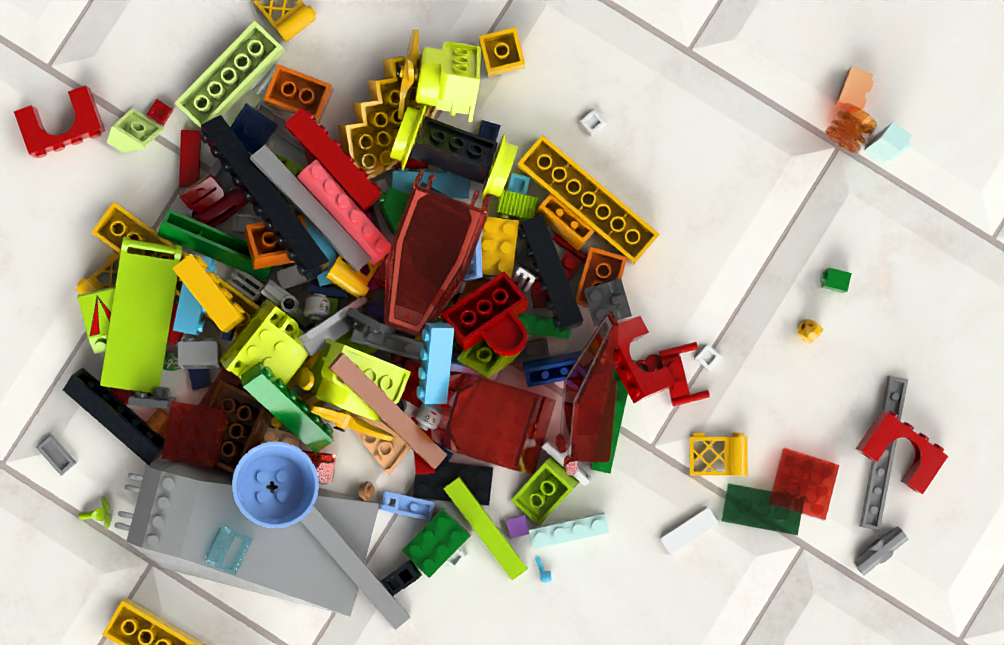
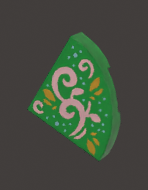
M171 352L164 360L163 369L167 371L182 369L178 366V356Z

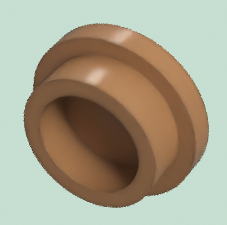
M367 481L361 483L359 497L363 498L364 501H369L375 494V487L372 482Z

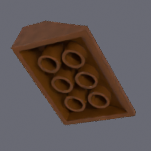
M219 380L189 452L234 473L241 458L249 450L261 444L273 414L248 391Z

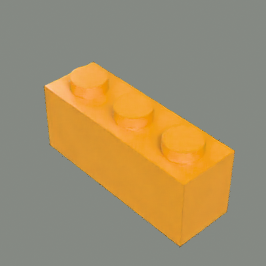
M550 194L543 201L535 213V216L543 214L547 226L577 251L587 243L595 231L553 194Z

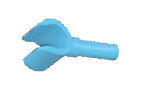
M540 556L536 557L541 581L544 583L551 582V571L544 572Z

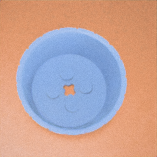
M284 442L263 443L249 450L236 466L232 479L233 496L240 511L252 522L267 528L287 527L303 519L312 509V505H314L317 499V490H319L318 474L311 459L298 447ZM271 481L274 482V485L278 486L274 493H270V490L266 489V485H270Z

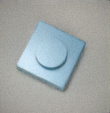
M512 173L507 191L526 195L530 177Z

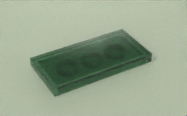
M728 483L721 521L798 535L804 497Z

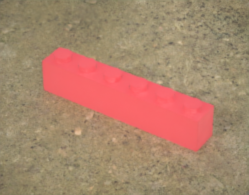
M317 159L297 176L300 183L372 258L370 260L372 266L394 248Z

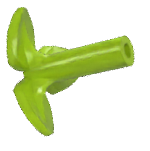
M102 496L103 508L99 507L93 511L80 512L79 519L104 520L105 529H108L112 520V515L108 513L111 507L108 500Z

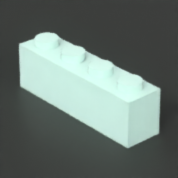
M892 122L873 137L864 151L881 163L887 160L891 161L897 155L907 150L911 144L909 140L912 135Z
M603 512L529 528L532 547L537 549L609 533L605 513Z

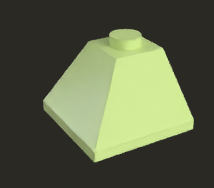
M132 108L112 125L107 143L121 152L144 149L164 131V127Z

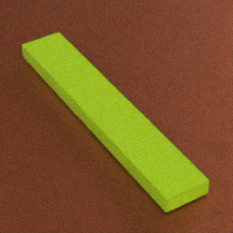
M460 476L447 484L443 489L511 580H514L528 570V567Z

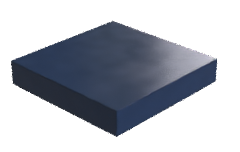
M245 103L230 128L247 151L254 154L266 145L278 125L248 103Z

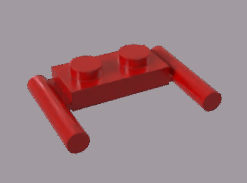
M555 234L553 241L567 250L561 259V263L568 281H570L587 257V254L581 250L577 251L562 237ZM535 279L532 285L540 290L539 280Z
M697 342L659 351L663 368L668 367L676 382L675 385L668 388L673 407L710 397L708 390L689 394L680 356L681 353L698 349Z

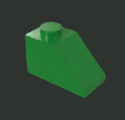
M389 187L386 193L382 192L379 200V203H382L380 211L391 233L396 235L400 229L411 195Z

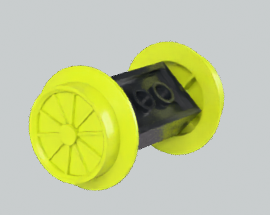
M424 105L420 110L411 106L407 107L390 155L391 158L401 161L402 170L405 169L412 147L415 145L410 158L483 184L480 199H483L488 193L500 197L518 146L507 142L506 133L503 134L498 145L497 142L425 116L419 131L427 105Z

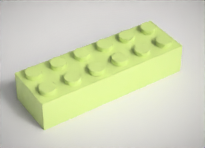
M254 21L183 93L175 104L201 128V124L219 115L223 116L285 53V50Z

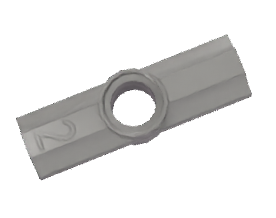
M271 279L265 282L260 290L262 295L304 327L311 323L310 319L304 316L305 305ZM290 298L292 301V305L289 308H285L283 305L284 300Z
M896 526L883 538L875 540L868 547V550L852 563L865 576L879 563L882 564L890 559L894 554L893 552L909 539L903 530Z

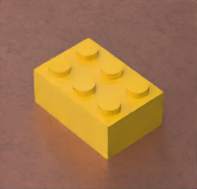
M481 216L480 226L483 228V234L481 235L482 275L496 277L505 271L512 280L519 221Z

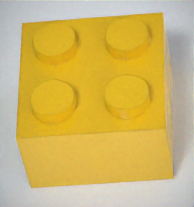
M516 27L478 36L488 78L525 69V61Z

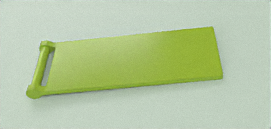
M123 236L101 375V386L155 393L156 388L160 387L178 277L172 268L180 262L182 246L176 245L174 247L130 240L129 237ZM127 248L175 254L174 260L139 255L127 253Z

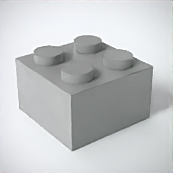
M185 338L183 342H178V366L183 370L222 369L221 362L219 361L221 358V345L214 338H203V341Z

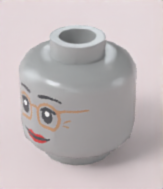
M311 294L305 301L304 316L310 319L311 323L318 324L329 316L330 301L323 294Z
M422 403L415 415V419L419 421L417 425L426 431L428 428L436 429L444 417L443 408L437 404Z

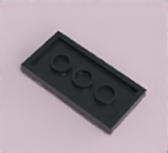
M442 461L435 469V473L415 475L413 497L453 502L443 488L460 476L481 505L489 506L494 467Z

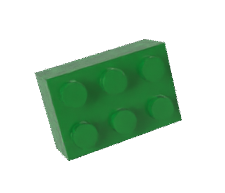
M442 509L407 544L402 552L430 578L472 535L449 512Z

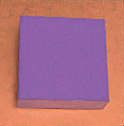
M525 515L506 520L511 539L529 534Z

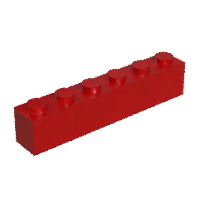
M301 108L285 122V128L314 160L317 159L364 213L381 198L380 187L375 182L371 183L366 178L368 175L361 167L358 169L355 166V161L350 154L343 153L339 142L336 139L332 140L327 135L329 134L327 129L323 125L319 126L314 121L316 119L309 110L305 111Z

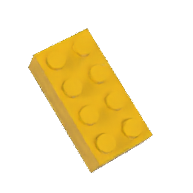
M190 254L172 269L219 329L228 333L246 319L243 316L245 311L238 303L232 302V294L227 288L219 285L221 281L217 275L207 270L209 265L199 255Z

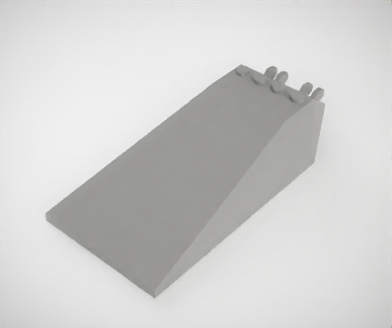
M191 456L146 466L144 476L134 473L128 474V478L142 481L141 488L130 484L125 485V490L139 493L134 514L118 511V516L132 519L131 525L118 522L115 523L114 527L129 531L126 542L162 568L351 616L358 586L301 520L283 528H267L249 520L240 511L233 496L232 479L234 473L201 457ZM271 481L270 485H266V489H269L270 493H274L278 486L274 485V482ZM319 488L317 490V499L314 503L315 507L365 563L380 503L364 501L361 498Z

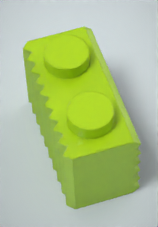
M503 190L499 197L496 213L499 214V218H518L519 223H521V221L535 216L539 198Z

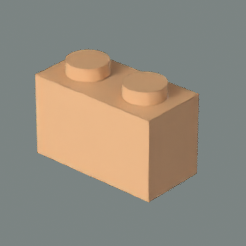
M852 66L846 74L835 105L854 113L863 109L867 101L865 95L867 91L870 92L874 81H872L874 74Z

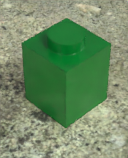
M827 268L820 277L821 288L846 293L848 292L852 273Z

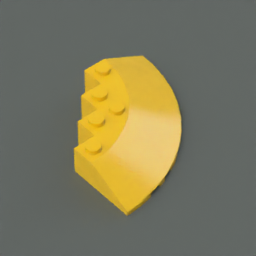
M418 54L416 68L420 66L421 54ZM406 56L382 59L385 78L367 81L370 100L353 103L355 122L338 125L343 153L351 155L355 161V166L358 169L361 167L367 173V179L388 171L399 162V160L391 158L390 155L402 120L398 119L402 78L400 75L397 77L398 65L400 67L404 66ZM414 80L408 106L420 110L425 104H419L415 101L417 80ZM427 105L419 131L425 116L434 119L437 112L436 106Z

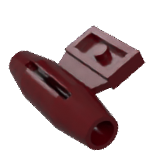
M211 173L179 193L180 199L191 211L197 212L191 218L213 228L235 215L248 203L244 199L239 187L223 194L221 184Z

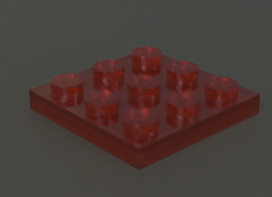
M172 401L161 458L216 468L227 410Z
M783 448L768 504L825 521L839 465Z

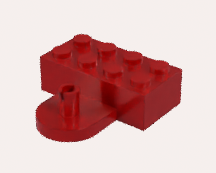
M505 271L441 313L442 323H448L454 328L453 337L464 351H467L484 339L495 353L502 356H512L522 351L527 343L526 328L517 317L528 309L527 298Z

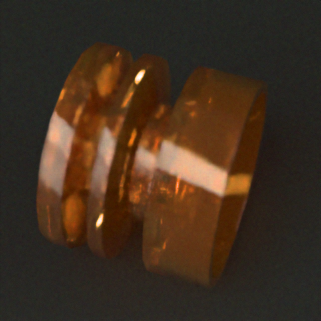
M845 103L836 114L839 120L833 119L831 126H828L825 132L840 147L852 153H859L862 149L861 146L866 143L864 137H870L878 125L868 113L855 105Z

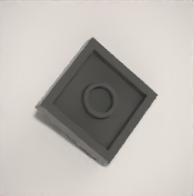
M621 279L584 289L594 327L601 325L607 315L611 322L632 316Z
M349 308L346 314L354 318L352 328L360 332H364L368 327V330L374 333L386 335V333L394 334L397 328L365 310Z
M157 387L155 395H151L148 392H136L135 395L129 397L128 405L167 409L175 405L176 397H170V388Z

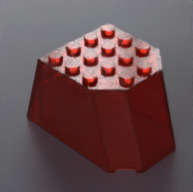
M462 374L449 381L447 404H437L443 408V416L437 428L433 430L442 447L511 470L535 474L542 450L541 447L546 437L556 400L486 378Z

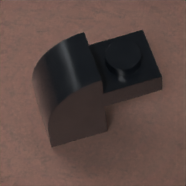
M408 560L381 581L391 595L394 596L419 579L422 574L415 564Z

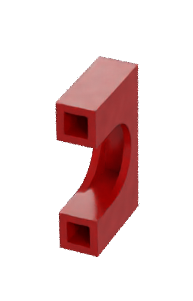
M85 85L68 92L75 111V121L73 126L61 135H51L46 132L36 107L30 105L14 111L29 155L42 158L47 155V152L53 150L54 152L65 149L66 145H77L82 143L83 139L88 137L91 139L101 136L102 132H105L89 87Z
M641 316L613 325L603 344L633 404L663 392L676 384L668 367L655 372H645L633 362L629 350L630 343L639 340L649 333Z
M881 411L856 447V450L870 460L878 462L892 441L898 438L908 439L913 445L915 456L912 465L901 482L915 492L923 494L948 458V455L943 452L945 449L936 443L932 445L928 442L929 438L926 435L914 432L912 425L907 422H900L898 420L899 416L892 411Z

